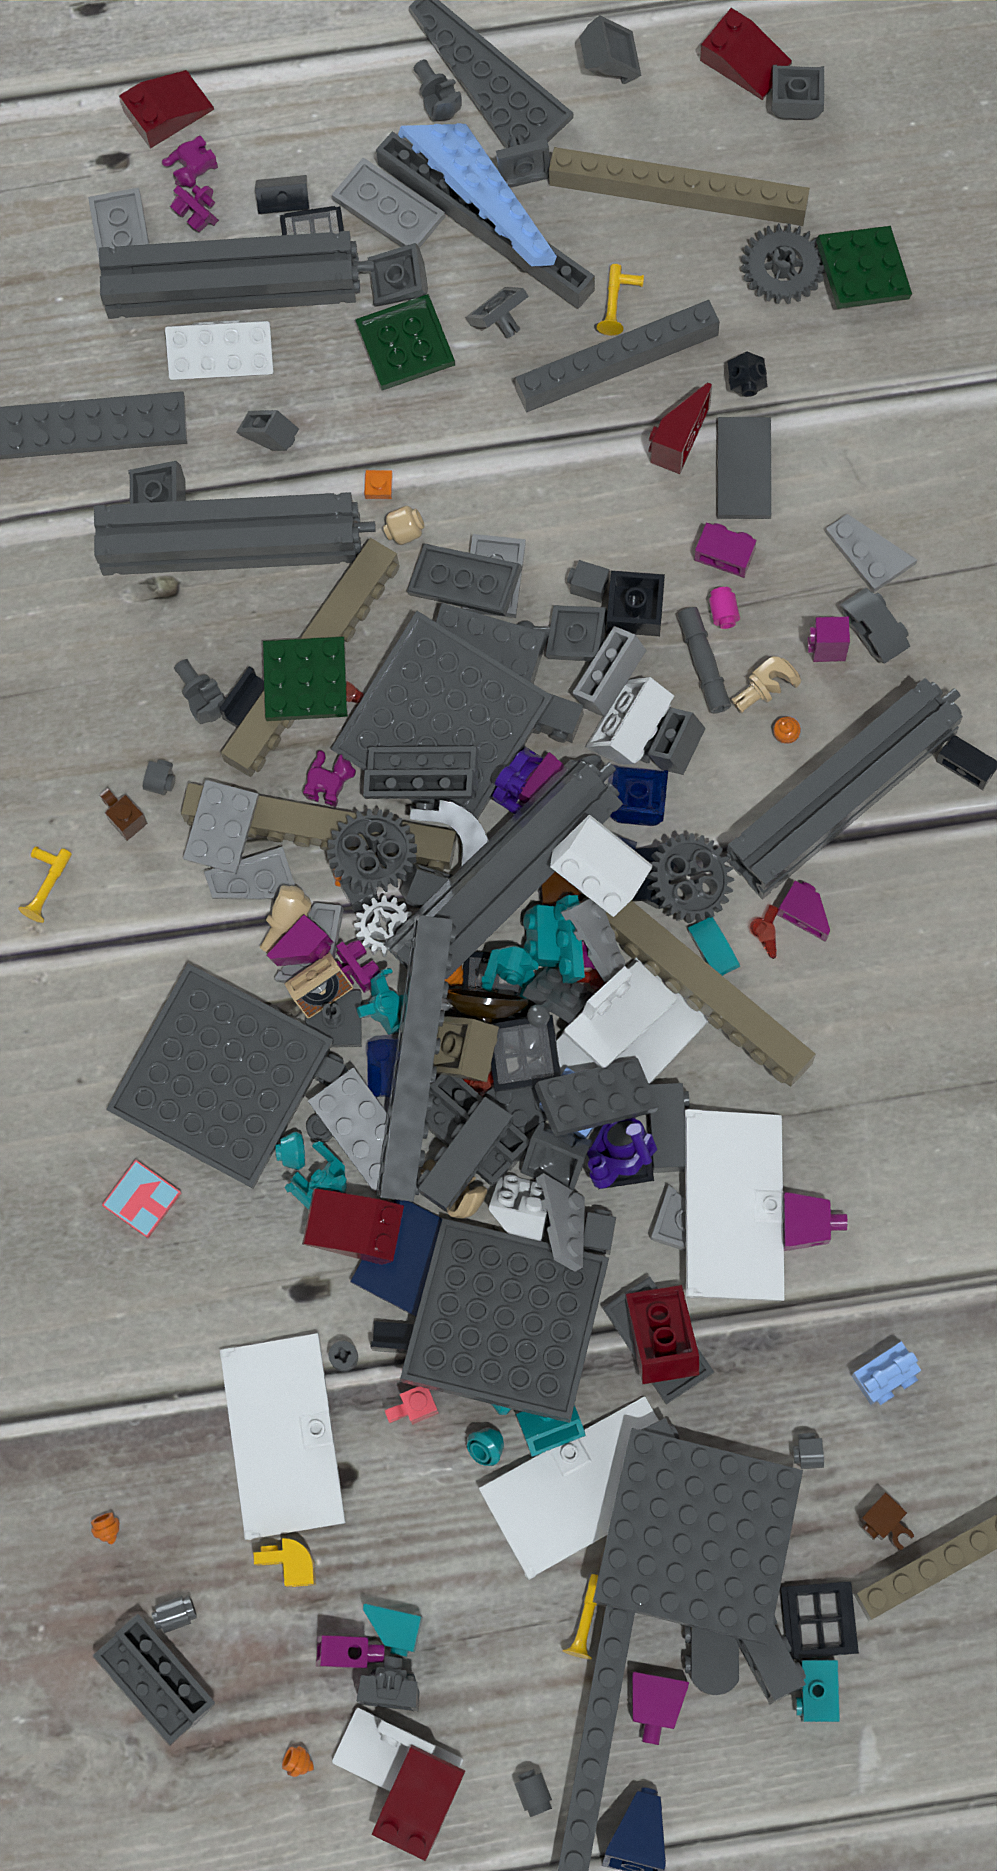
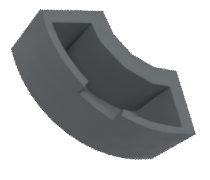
M864 588L840 604L844 616H849V627L862 639L871 656L883 664L911 647L906 638L909 636L906 627L901 622L898 623L886 607V602L880 593L874 594L869 589Z

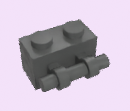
M670 707L668 713L659 721L656 734L645 745L644 754L640 760L644 763H650L652 759L661 770L684 775L706 728L693 712Z

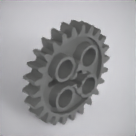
M368 809L367 816H363L360 811H357L356 819L347 815V824L338 822L339 831L332 830L333 840H328L329 850H327L328 859H331L329 860V867L334 869L335 878L342 876V885L351 882L352 891L361 886L362 894H365L368 888H372L373 893L377 894L378 887H382L385 892H388V884L391 883L397 888L398 878L403 881L407 880L406 872L412 873V863L417 861L416 854H414L417 853V844H414L415 835L410 834V826L402 827V818L393 821L392 812L383 817L381 809L377 815H373L371 809ZM374 832L381 833V835L377 837L371 836L370 834ZM358 834H362V835L364 836L365 840H363L362 837L359 836ZM351 846L359 847L357 850L352 851L347 849ZM390 852H394L397 854L394 857L386 856V854ZM379 862H380V864H382L386 869H383V868L379 865ZM366 866L374 867L371 871L363 870Z
M693 833L688 834L686 838L683 834H679L676 836V840L673 837L667 839L666 844L663 843L658 846L660 852H655L651 855L656 862L650 863L652 864L653 872L649 873L646 878L653 880V884L649 885L647 889L656 891L651 897L652 900H661L658 909L665 906L668 908L666 916L676 913V921L686 917L687 923L693 922L695 918L697 922L705 920V917H714V912L718 913L723 910L721 904L729 902V899L724 894L733 892V889L727 886L728 883L734 881V878L727 876V873L733 870V867H725L724 863L729 858H721L719 856L723 849L722 847L716 850L713 849L714 840L705 844L704 835L697 837L695 840ZM696 856L702 860V868L696 864ZM671 861L677 865L678 873L672 871L670 867ZM704 872L712 873V876L700 877L694 881L690 879L672 885L668 882L669 880L681 879L686 875L691 877ZM703 883L709 886V895L703 891ZM678 888L684 891V900L679 898L677 894Z

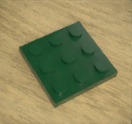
M891 226L818 235L816 239L837 309L910 299L912 291Z
M429 294L355 319L381 391L455 366V359Z
M344 637L263 641L266 721L348 717Z

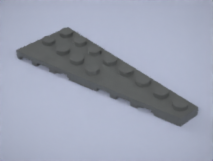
M415 0L409 6L411 15L506 148L510 147L508 139L515 135L518 145L517 134L524 136L525 143L547 139V142H549L574 118V114L570 109L440 0Z

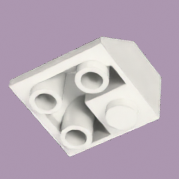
M504 1174L497 1182L489 1205V1211L508 1234L537 1241L542 1240L548 1219V1212L543 1211L541 1201L545 1199L543 1188L537 1186V1181L534 1182L515 1175Z

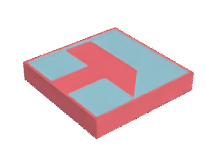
M135 1160L102 1206L143 1236L149 1238L182 1193Z

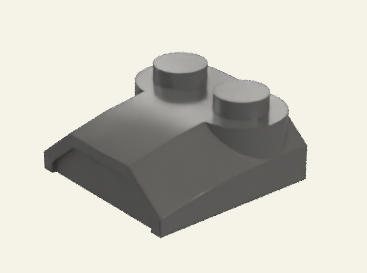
M773 65L771 106L773 114L781 118L814 119L819 117L824 111V66Z
M416 243L367 257L368 261L374 260V271H371L375 306L406 299L409 301L427 294L428 283L425 263L420 248Z
M177 461L128 470V474H130V504L186 501L185 476L181 464Z

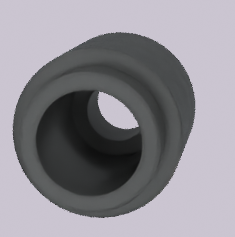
M179 1596L155 1605L156 1612L152 1613L156 1629L162 1628L164 1633L189 1625L191 1620L197 1619L190 1596L185 1598Z
M533 1769L518 1775L519 1782L515 1783V1787L524 1811H528L529 1816L533 1817L552 1809L550 1804L552 1798L543 1774L539 1773L536 1775Z

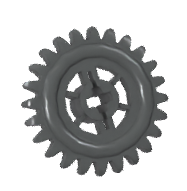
M778 223L776 232L773 233L770 226H767L766 236L758 230V241L750 237L749 244L751 248L746 245L744 247L746 255L741 256V262L743 263L741 271L746 273L744 281L751 282L749 289L755 290L758 288L757 296L760 297L766 294V301L775 298L777 304H780L782 299H785L786 303L790 304L791 298L799 302L801 301V294L809 297L811 294L810 290H817L818 283L824 279L822 274L826 271L819 249L816 248L817 238L809 242L810 231L801 236V226L792 233L790 223L785 231H782L780 223ZM769 256L772 261L765 264V260ZM802 266V270L798 274L795 271V267ZM772 269L776 278L771 277L766 270ZM779 278H781V279L787 278L788 280H787V281H780Z

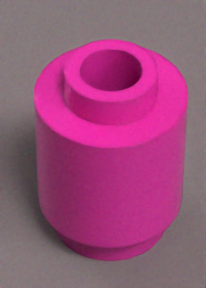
M719 587L712 590L709 603L714 625L720 626L721 629L734 627L736 622L740 620L735 593L732 592L730 587Z

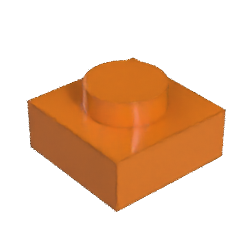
M366 470L365 499H392V470Z

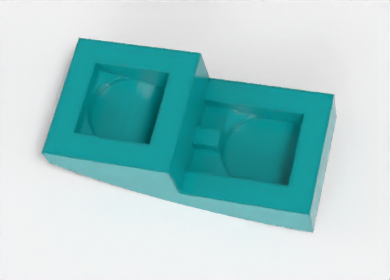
M708 917L704 921L688 927L689 935L702 953L703 960L723 976L740 967L732 948L713 917Z

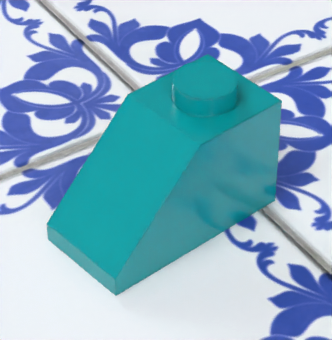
M369 1604L363 1605V1611L383 1644L391 1647V1654L407 1657L408 1651L415 1653L423 1617Z

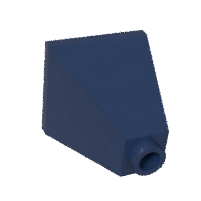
M642 1787L640 1791L636 1792L606 1849L602 1866L619 1871L665 1870L666 1858L662 1806L658 1791Z

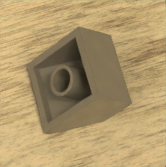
M444 1016L443 1026H438L437 1038L441 1040L440 1051L438 1055L434 1054L433 1066L437 1067V1073L467 1080L487 1082L499 1027L475 1019Z

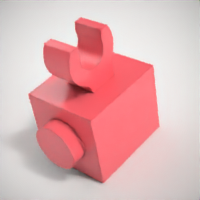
M419 1386L400 1394L403 1404L385 1410L389 1423L409 1416L412 1425L439 1414L430 1390Z

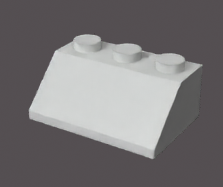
M651 677L628 680L606 717L601 719L586 748L622 765L635 764L642 758L644 747L648 740L656 734L659 721L668 713L671 707L670 702L674 695Z
M589 814L552 850L550 867L614 917L633 899L652 869V864Z

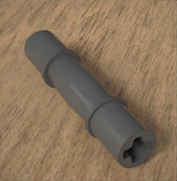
M686 608L678 613V618L685 636V643L689 644L694 665L702 682L700 687L704 691L711 713L716 714L726 711L731 707V703L724 685V678L720 677L715 656L707 639L708 632L705 630L698 608Z

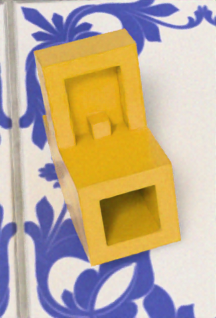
M282 1538L283 1550L278 1551V1546L273 1545L260 1547L261 1552H253L254 1565L256 1566L283 1564L285 1587L316 1585L313 1556L299 1542Z

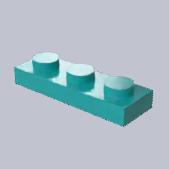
M567 895L557 901L555 906V918L558 920L559 929L557 944L560 947L561 953L559 971L562 974L563 983H575L585 977L582 940L579 941L575 936L574 931L576 927L571 919L565 920L561 913L578 903V895Z

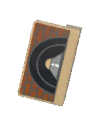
M330 952L284 983L291 997L307 1018H311L320 1012L324 1005L333 1003L353 989V985Z

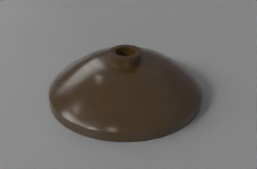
M448 989L446 997L447 1002L459 1012L473 1016L475 1020L492 1024V1019L509 1017L523 1010L528 1005V998L477 990Z

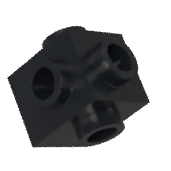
M746 351L727 361L730 390L740 393L742 396L751 397L756 395L758 391L768 387L765 358Z

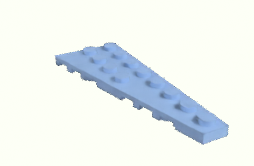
M466 124L407 125L400 127L399 137L407 138L413 144L412 150L416 154L421 152L428 159L427 164L432 169L442 172L445 182L467 204L473 203L480 210L479 215L483 219L488 218L496 225L495 231L499 235L509 238L512 241V248L530 266L554 265L557 256Z

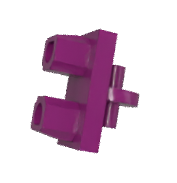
M179 185L173 190L177 196L170 207L182 217L190 208L194 209L195 212L187 220V223L196 231L201 232L209 223L215 226L219 221L204 207L207 204L211 208L215 204V201L212 199L213 189L210 186H204L203 188L197 185L194 186L192 192L196 194L195 197Z
M360 940L351 942L348 945L341 942L336 946L338 949L337 955L345 967L339 961L337 963L353 985L354 982L350 976L354 978L363 993H366L371 989V979L381 973L373 960L360 967L357 960L367 954Z

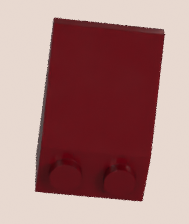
M733 8L727 11L701 44V62L761 100L772 89L773 65L790 66L792 64V60L751 19Z
M187 70L140 82L119 95L123 112L150 149L214 110V106Z
M707 382L664 416L658 427H653L649 437L651 443L648 450L651 453L652 464L681 474L710 409L711 383Z
M315 1188L313 1189L302 1245L380 1265L393 1262L404 1206L376 1198Z
M682 1285L626 1294L642 1385L698 1376L699 1352Z
M411 1745L371 1835L426 1861L466 1771Z

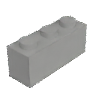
M613 627L573 691V695L581 705H584V709L606 717L646 652L638 637L628 631Z

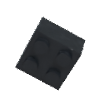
M611 570L606 633H610L615 626L635 635L660 637L665 574Z

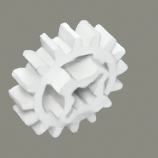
M382 896L379 903L375 898H371L372 906L362 905L364 914H356L357 919L361 922L354 923L355 930L360 931L356 934L357 940H364L362 945L365 949L371 946L373 955L378 950H382L383 957H386L388 949L384 946L385 943L377 942L374 939L378 938L387 942L412 917V913H404L407 906L405 903L397 906V898L394 897L391 902H387L386 896ZM384 910H390L395 913L390 914L388 912H385ZM374 914L373 921L367 924L369 918ZM380 918H382L383 922H385L386 925H388L389 935H387L386 930H384L381 927Z

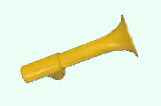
M612 264L610 266L607 313L604 321L599 322L596 326L600 333L609 336L619 335L624 330L623 325L617 322L620 284L643 287L644 275L621 274L622 266L619 264Z
M37 846L33 848L31 858H36L52 866L33 901L26 907L18 908L23 915L36 922H44L41 916L43 904L72 856L71 852L61 849L58 855L55 856L39 849Z
M591 1574L575 1640L568 1649L562 1650L566 1654L589 1660L592 1657L587 1652V1638L594 1609L597 1606V1603L593 1602L598 1575Z

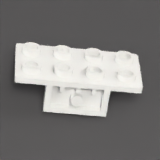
M246 320L194 322L192 325L167 326L165 328L168 370L171 380L269 375L274 372L269 321L246 322Z
M636 962L629 970L624 966L587 1001L583 1012L565 1028L564 1034L599 1067L605 1069L677 1001L678 997L640 962Z
M357 1708L332 1762L357 1776L391 1791L411 1745L459 1768L463 1759Z

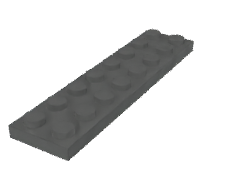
M184 391L0 407V460L187 444Z

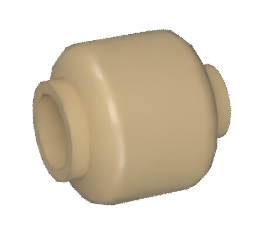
M409 506L401 507L387 514V525L383 526L389 540L394 539L399 545H404L418 539L422 535V529L425 528L419 511Z

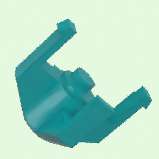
M508 946L492 950L485 974L482 976V988L487 992H491L496 974L498 973L499 977L512 985L518 984L522 988L520 996L524 997L523 993L526 987L536 978L533 970H538L539 964L525 949L518 946Z
M386 968L381 970L382 973L371 979L372 998L368 1004L356 1009L359 1018L371 1017L375 1021L380 1022L387 1034L390 1035L399 1032L400 1022L397 1014L401 1006H403L404 994L399 996L394 991L389 990L386 977L393 973L392 968Z
M320 1141L313 1143L312 1147L328 1161L325 1168L315 1171L311 1176L310 1182L298 1172H295L290 1180L291 1183L286 1184L284 1187L287 1193L291 1192L308 1210L310 1209L313 1189L346 1193L347 1189L345 1165Z

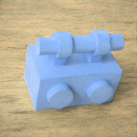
M901 1341L854 1372L851 1377L870 1405L875 1402L882 1405L894 1397L892 1391L899 1386H902L905 1390L917 1382L916 1375L920 1373L921 1369L916 1363L918 1359L914 1353H909Z

